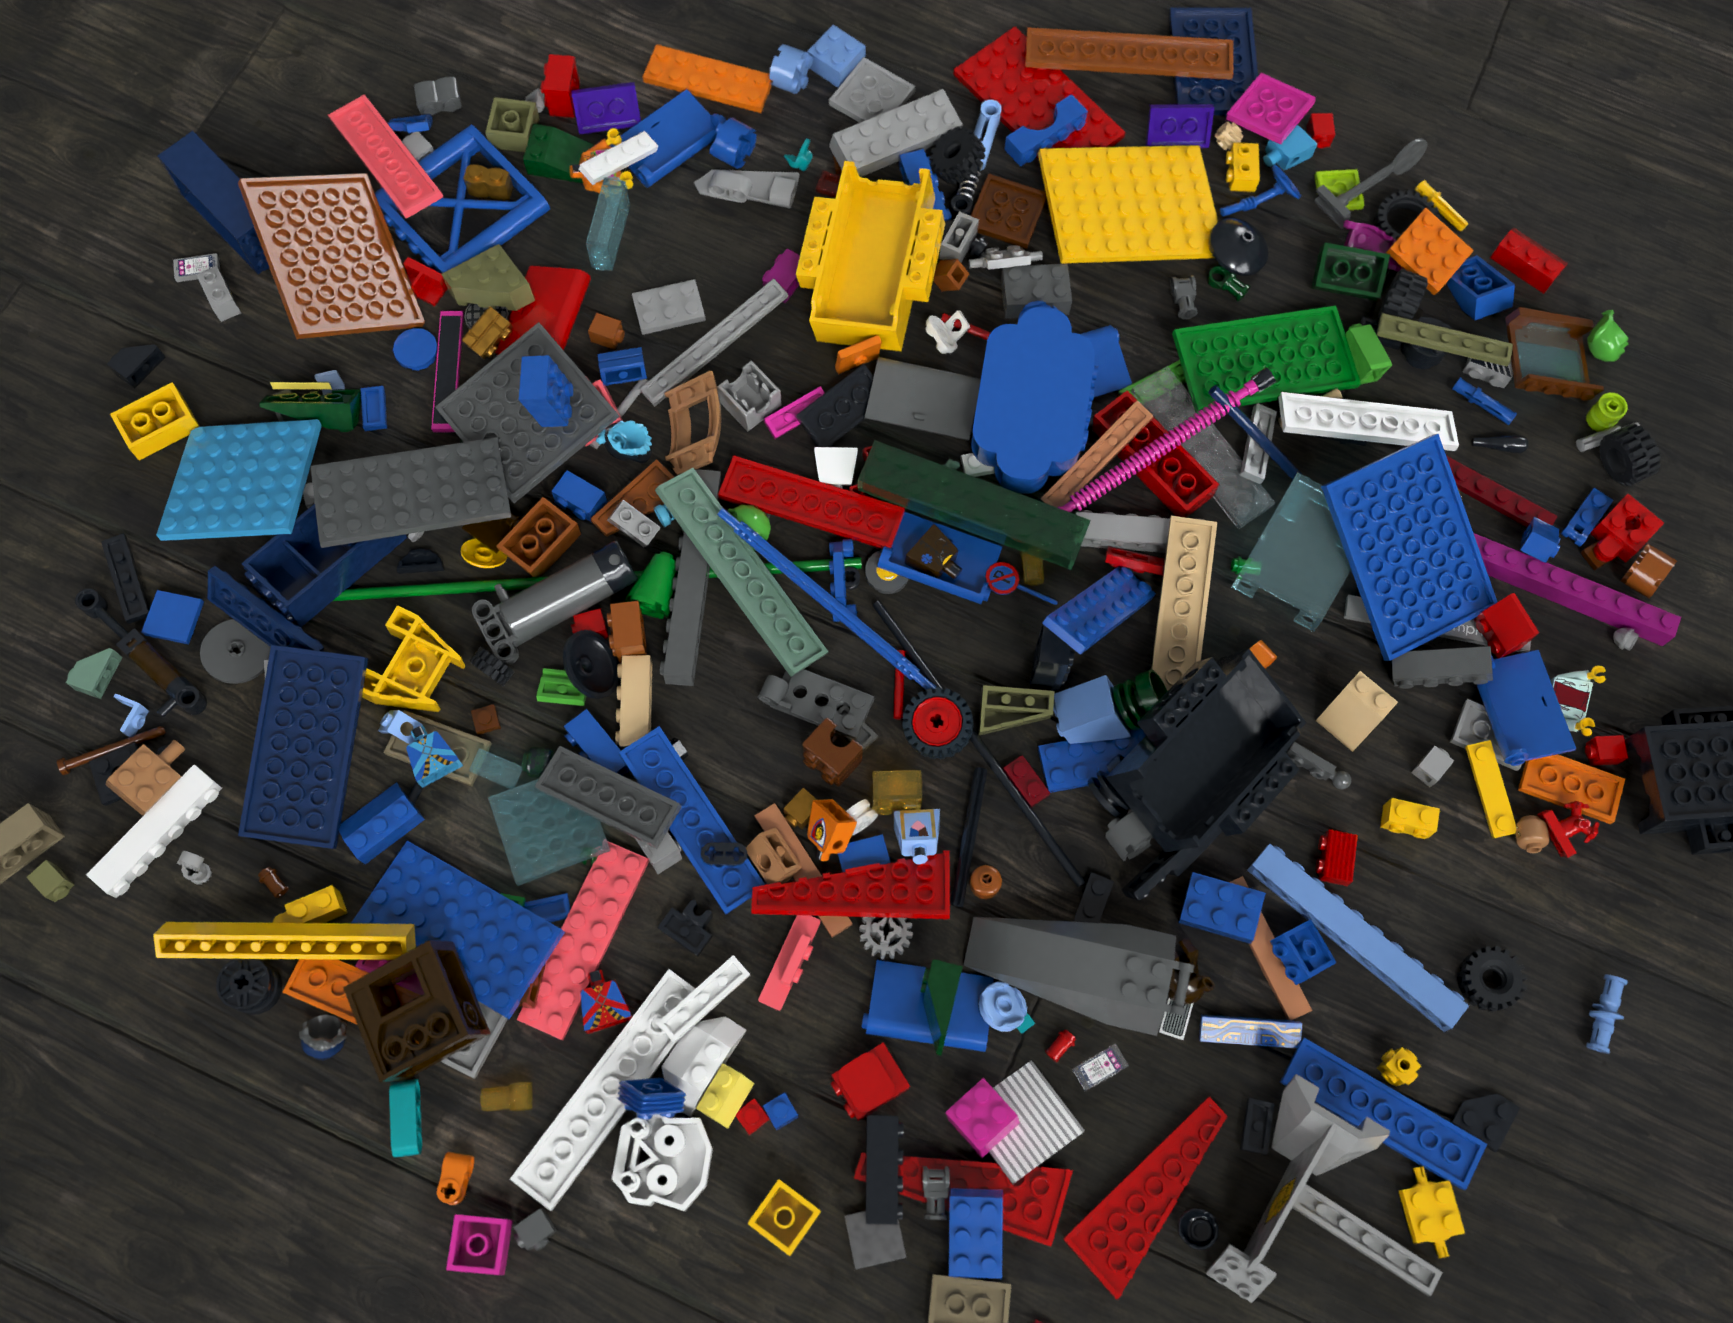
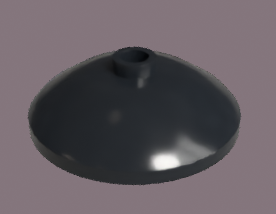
M1227 218L1219 221L1212 228L1209 234V247L1213 257L1223 268L1237 275L1249 276L1258 273L1265 266L1268 260V246L1263 235L1252 224L1237 218Z
M581 630L572 634L567 639L563 649L564 669L570 682L578 691L590 698L601 699L611 695L616 690L620 678H618L617 672L619 662L617 656H613L610 644L604 637L594 631Z

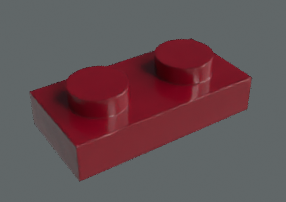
M1023 755L1003 768L1031 808L1050 795L1049 790Z

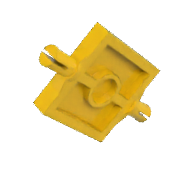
M1424 1166L1413 1168L1418 1184L1409 1189L1399 1190L1413 1244L1426 1241L1434 1242L1438 1258L1449 1257L1445 1240L1451 1236L1465 1233L1450 1181L1428 1182Z

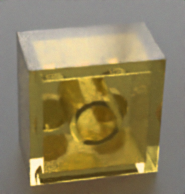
M921 770L872 772V810H875L880 815L892 814V811L921 809Z

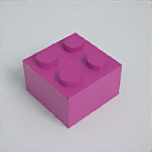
M984 1078L945 1112L949 1122L982 1158L1020 1124L1018 1115Z
M455 1215L446 1270L505 1275L513 1220Z

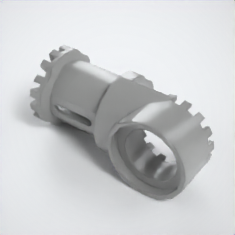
M182 851L177 864L182 865L181 871L183 876L197 885H202L203 882L206 883L210 880L212 871H210V867L207 864L203 863L204 858L187 851Z

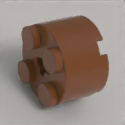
M1647 544L1621 579V582L1650 599L1677 560L1654 546Z

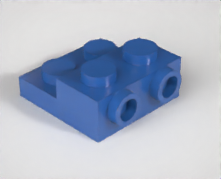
M1311 919L1270 941L1273 945L1272 951L1274 955L1281 959L1286 968V976L1293 980L1295 985L1337 963Z

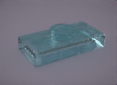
M479 748L469 771L514 790L524 767Z

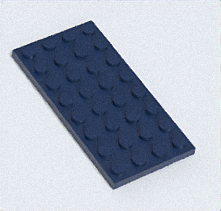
M271 645L238 836L330 849L337 848L368 658Z

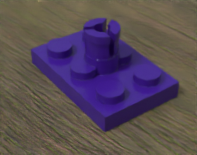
M634 82L571 91L579 134L607 131L613 128L634 127L641 122Z
M1150 105L1146 147L1199 145L1200 148H1209L1214 105Z

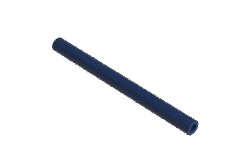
M1217 385L1209 390L1208 394L1217 403L1221 404L1226 412L1225 405H1229L1230 410L1228 414L1293 481H1297L1302 476V473L1237 406L1232 407L1228 396Z

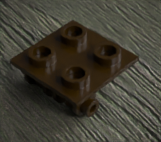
M511 513L510 518L467 524L462 526V529L497 554L500 550L496 546L520 522L521 518Z

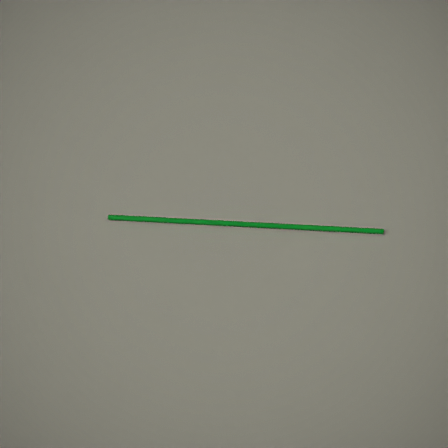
M861 557L844 558L845 568L862 569ZM833 559L792 561V563L803 572L830 571L829 561ZM764 563L771 574H784L772 563ZM710 567L709 578H718ZM675 570V577H678V571ZM634 571L638 578L643 573V571ZM547 577L346 589L333 601L496 591L494 587L497 584H501L505 591L525 590Z

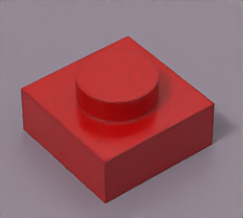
M755 1098L736 1114V1118L749 1135L753 1134L770 1120Z

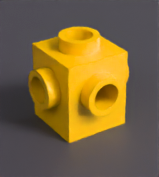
M1401 1047L1396 1050L1392 1048L1388 1050L1381 1058L1383 1062L1377 1067L1384 1079L1396 1087L1405 1083L1407 1085L1411 1084L1418 1077L1416 1071L1421 1065L1417 1062V1057L1410 1050Z

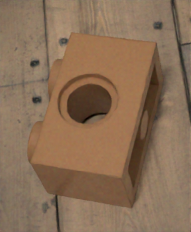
M776 827L759 833L746 847L750 859L767 884L777 882L784 884L802 868Z

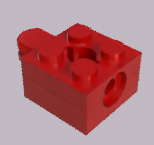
M1627 494L1590 533L1599 541L1594 547L1593 553L1602 562H1609L1618 556L1626 563L1647 543L1664 522L1630 494Z

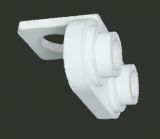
M957 310L945 324L940 318L931 315L926 320L925 330L930 336L935 338L937 349L941 353L946 354L953 353L956 350V342L970 328V325L962 312ZM956 319H959L962 327L960 331L953 332L954 322Z

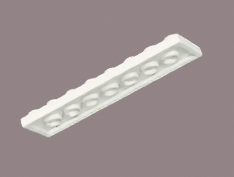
M1281 392L1278 398L1283 432L1409 446L1433 434H1439L1444 450L1456 451L1459 446L1452 411Z

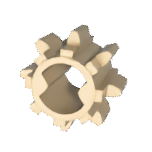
M1226 122L1217 130L1215 134L1216 142L1224 150L1226 148L1231 150L1233 143L1241 142L1243 138L1242 130L1234 122L1232 124Z

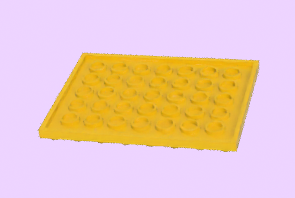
M1199 145L1052 148L1039 150L1038 158L1060 263L1214 258L1209 247V234L1218 223Z

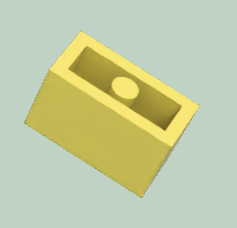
M722 1063L696 1109L717 1123L729 1128L754 1083L743 1074Z

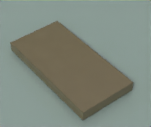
M404 710L403 713L422 723L428 734L437 731L462 762L463 766L444 777L473 787L492 743ZM404 722L400 727L401 733L404 736L411 735L413 730L412 724ZM392 735L383 753L411 764L406 749L409 744Z

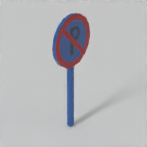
M995 563L986 572L985 580L989 583L988 587L996 594H1010L1018 588L1049 603L1058 604L1056 600L1020 585L1018 572L1009 563Z

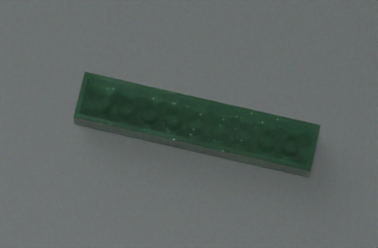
M876 440L858 478V490L1070 570L1074 566L1091 521Z

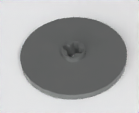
M231 619L216 625L207 633L201 644L200 658L205 670L214 679L224 683L238 684L250 681L264 672V660H269L271 647L236 620ZM238 648L241 653L236 654L233 649Z

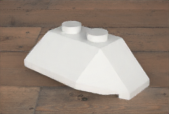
M726 1016L699 1021L679 1039L662 1065L664 1080L685 1092L686 1096L684 1098L686 1101L683 1102L685 1106L682 1108L684 1109L683 1113L689 1117L695 1112L697 1105L722 1063L725 1064L747 1031Z

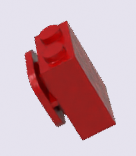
M884 1043L862 1054L833 1073V1082L830 1083L836 1095L842 1094L847 1102L843 1106L849 1117H856L857 1121L910 1088V1085Z

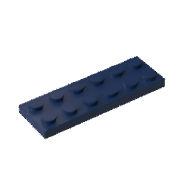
M216 566L208 570L207 599L270 647L271 645L324 651V647L317 639L308 636L301 627L292 624L281 612H276L268 606L265 600L256 597L245 585H240L232 579L227 572L220 570Z

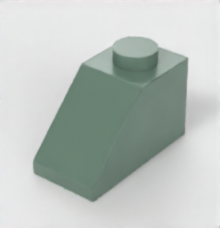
M108 648L77 661L74 668L68 673L66 684L76 691L101 699L123 657L115 650Z

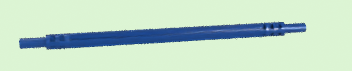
M724 508L718 512L717 515L734 529L733 532L907 678L915 680L925 690L936 688L932 682L919 672V668L743 521L739 522Z

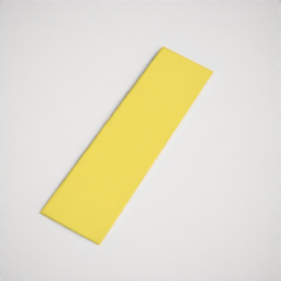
M270 382L273 389H332L330 383Z

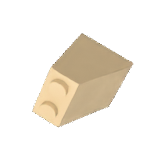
M1359 671L1319 716L1316 722L1353 752L1398 702L1364 673Z

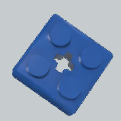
M663 1078L622 1080L619 1082L621 1086L618 1087L620 1091L617 1092L619 1095L617 1099L624 1104L625 1109L635 1111L640 1119H651L652 1115L657 1114L663 1117H674L675 1113L684 1111L682 1107L685 1106L683 1103L686 1101L684 1098L686 1096L685 1092Z

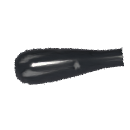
M1519 435L1486 438L1473 437L1471 445L1511 453H1523L1528 449V439Z

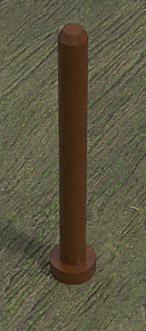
M159 726L69 760L65 758L58 759V769L62 775L69 774L72 768L86 764L95 758L131 743L140 744L160 737L166 733V730L163 726Z

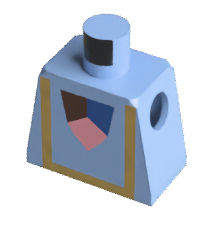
M940 809L894 811V830L901 854L903 856H913V862L916 864L927 862V855H934L937 852Z

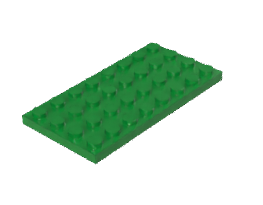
M1336 306L1174 329L1172 332L1195 413H1198L1200 410L1203 411V408L1208 407L1210 403L1213 404L1215 400L1208 394L1213 386L1217 385L1227 394L1230 390L1235 393L1244 387L1243 384L1251 380L1250 377L1265 367L1271 371L1276 382L1260 393L1256 392L1252 396L1247 395L1240 400V406L1279 400L1281 392L1315 395L1331 392L1336 388L1340 391L1358 388L1361 385Z

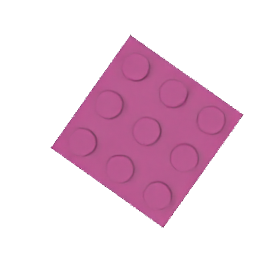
M1260 73L1227 113L1226 120L1281 145L1314 105L1316 97Z

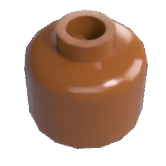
M979 866L970 877V889L980 899L993 898L1001 888V874L993 866Z

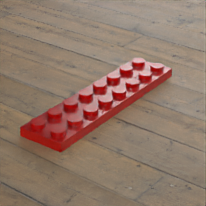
M733 456L718 493L720 499L739 505H754L765 513L881 549L884 546L892 548L905 513L904 507L737 456Z

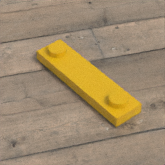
M1491 740L1465 746L1492 839L1515 834L1516 823Z

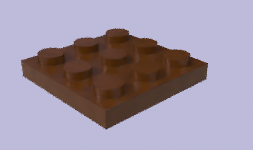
M988 174L971 217L979 220L977 233L1027 249L1046 203V192Z

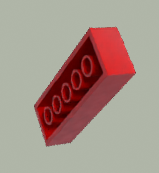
M1128 390L1094 415L1092 430L1101 438L1137 400ZM1153 418L1117 456L1123 462L1125 459L1129 460L1131 455L1134 457V453L1137 452L1139 454L1138 451L1140 449L1144 450L1145 446L1149 447V443L1152 442L1154 444L1153 441L1156 439L1159 441L1158 438L1160 436L1164 438L1163 434L1168 433V431ZM1176 445L1174 450L1171 449L1169 453L1166 452V455H1161L1160 459L1156 458L1154 463L1151 461V465L1148 466L1146 464L1145 469L1141 468L1140 472L1136 471L1139 479L1177 517L1187 518L1211 499L1220 485L1182 445Z

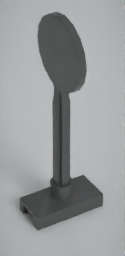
M1417 138L1410 142L1398 153L1392 164L1382 168L1360 184L1337 197L1324 185L1316 189L1320 196L1314 202L1343 229L1344 221L1349 220L1351 211L1346 207L1348 202L1389 176L1392 172L1400 175L1411 169L1424 155L1427 149V142L1423 138Z

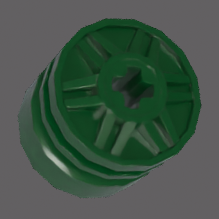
M1152 669L1137 675L1135 683L1128 679L1124 684L1119 683L1113 687L1117 708L1125 723L1134 731L1140 729L1137 722L1168 691L1160 676Z

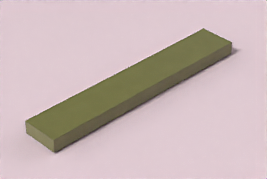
M1384 313L1380 316L1376 334L1380 337L1503 366L1510 364L1513 348L1512 343Z

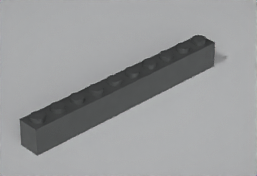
M694 469L719 502L718 493L722 485L721 471ZM684 532V537L679 538L681 557L676 558L678 577L673 578L675 597L670 599L669 610L672 612V617L667 619L666 632L669 633V638L664 640L663 653L666 654L665 661H661L660 675L664 676L665 684L694 686L710 566Z

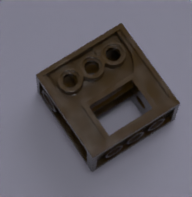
M429 940L343 987L380 1082L406 1080L491 1034L455 945L450 941ZM416 973L424 994L401 1006L393 985Z

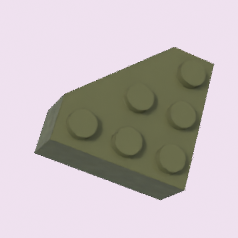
M499 244L441 274L449 293L458 305L467 306L468 303L478 304L479 307L489 308L490 306L495 309L496 306L507 307V310L517 311L535 301L528 281Z

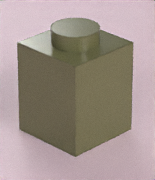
M45 860L26 877L45 898L54 902L66 897L70 889L75 885L57 865L48 860Z

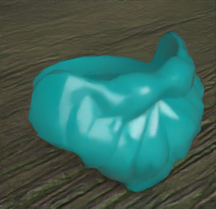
M805 139L798 156L784 155L790 167L799 168L802 171L808 168L813 158L812 153L807 150L810 143L809 139Z

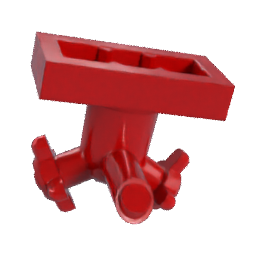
M1579 801L1564 804V808H1571V816L1561 821H1558L1552 810H1544L1537 814L1540 819L1546 822L1549 837L1560 857L1569 858L1576 854L1569 840L1570 837L1582 832L1586 834L1583 842L1589 843L1598 834L1599 823L1596 821L1591 827L1590 821L1582 817V808L1589 809V805Z

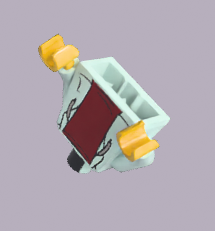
M1595 666L1591 672L1583 670L1560 674L1550 680L1569 731L1577 732L1581 730V733L1585 736L1592 734L1590 728H1585L1586 726L1595 727L1593 719L1585 718L1593 686L1590 680L1594 679L1597 683H1603L1606 680L1605 676H1596L1597 673L1606 672L1603 666Z

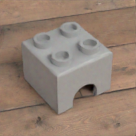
M752 360L742 367V373L737 380L729 383L726 379L717 386L720 403L747 432L782 406L781 391Z

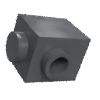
M541 1208L513 1227L517 1232L514 1235L516 1242L521 1248L526 1247L527 1250L535 1248L538 1251L550 1243L548 1238L558 1232L545 1209Z

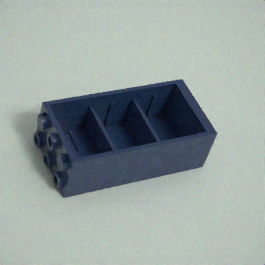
M191 131L160 153L157 157L179 193L258 275L264 270L269 269L238 185L240 179L194 131Z
M314 504L295 520L292 534H277L242 563L247 571L244 575L260 595L264 594L267 597L266 600L274 609L279 608L288 621L291 623L295 622L299 627H302L401 544L407 536L405 534L321 548Z

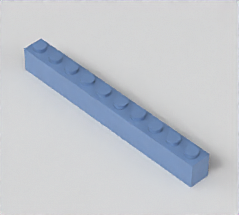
M1269 844L1247 869L1249 873L1307 920L1311 919L1321 932L1443 1032L1452 1029L1469 1007L1459 993L1450 991L1445 987L1442 979L1434 974H1429L1423 969L1424 966L1420 961L1407 956L1399 944L1386 939L1378 927L1370 926L1363 920L1364 917L1358 911L1350 909L1343 904L1344 901L1340 896L1327 891L1319 879L1311 878L1304 872L1305 869L1299 863L1290 861L1285 856V852L1279 847Z

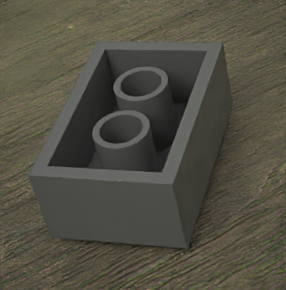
M1068 263L1014 266L1002 269L1001 289L1005 319L1018 318L1025 305L1034 301H1044L1047 305L1055 306L1065 315H1069L1072 295Z

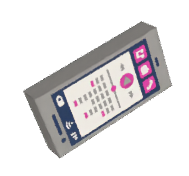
M217 253L173 260L174 278L177 282L198 279L196 274L214 266H217L220 270V259Z

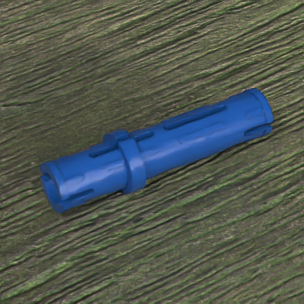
M1461 377L1452 388V390L1469 399V403H1475L1507 425L1517 415L1516 412L1511 411L1483 393L1480 387L1472 386Z

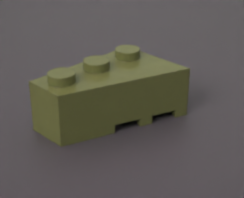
M983 685L981 689L978 736L1050 719L1053 715L1054 691Z

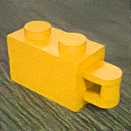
M331 885L286 904V912L277 915L273 923H326L348 912L340 891Z

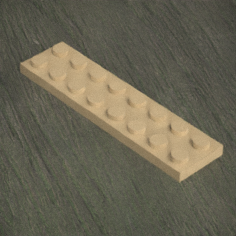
M1177 516L1170 517L1151 669L1160 676L1167 690L1194 663L1201 661L1217 522Z

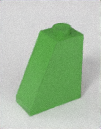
M1362 324L1349 327L1345 335L1361 384L1378 381L1392 366L1391 360L1371 324L1362 326Z

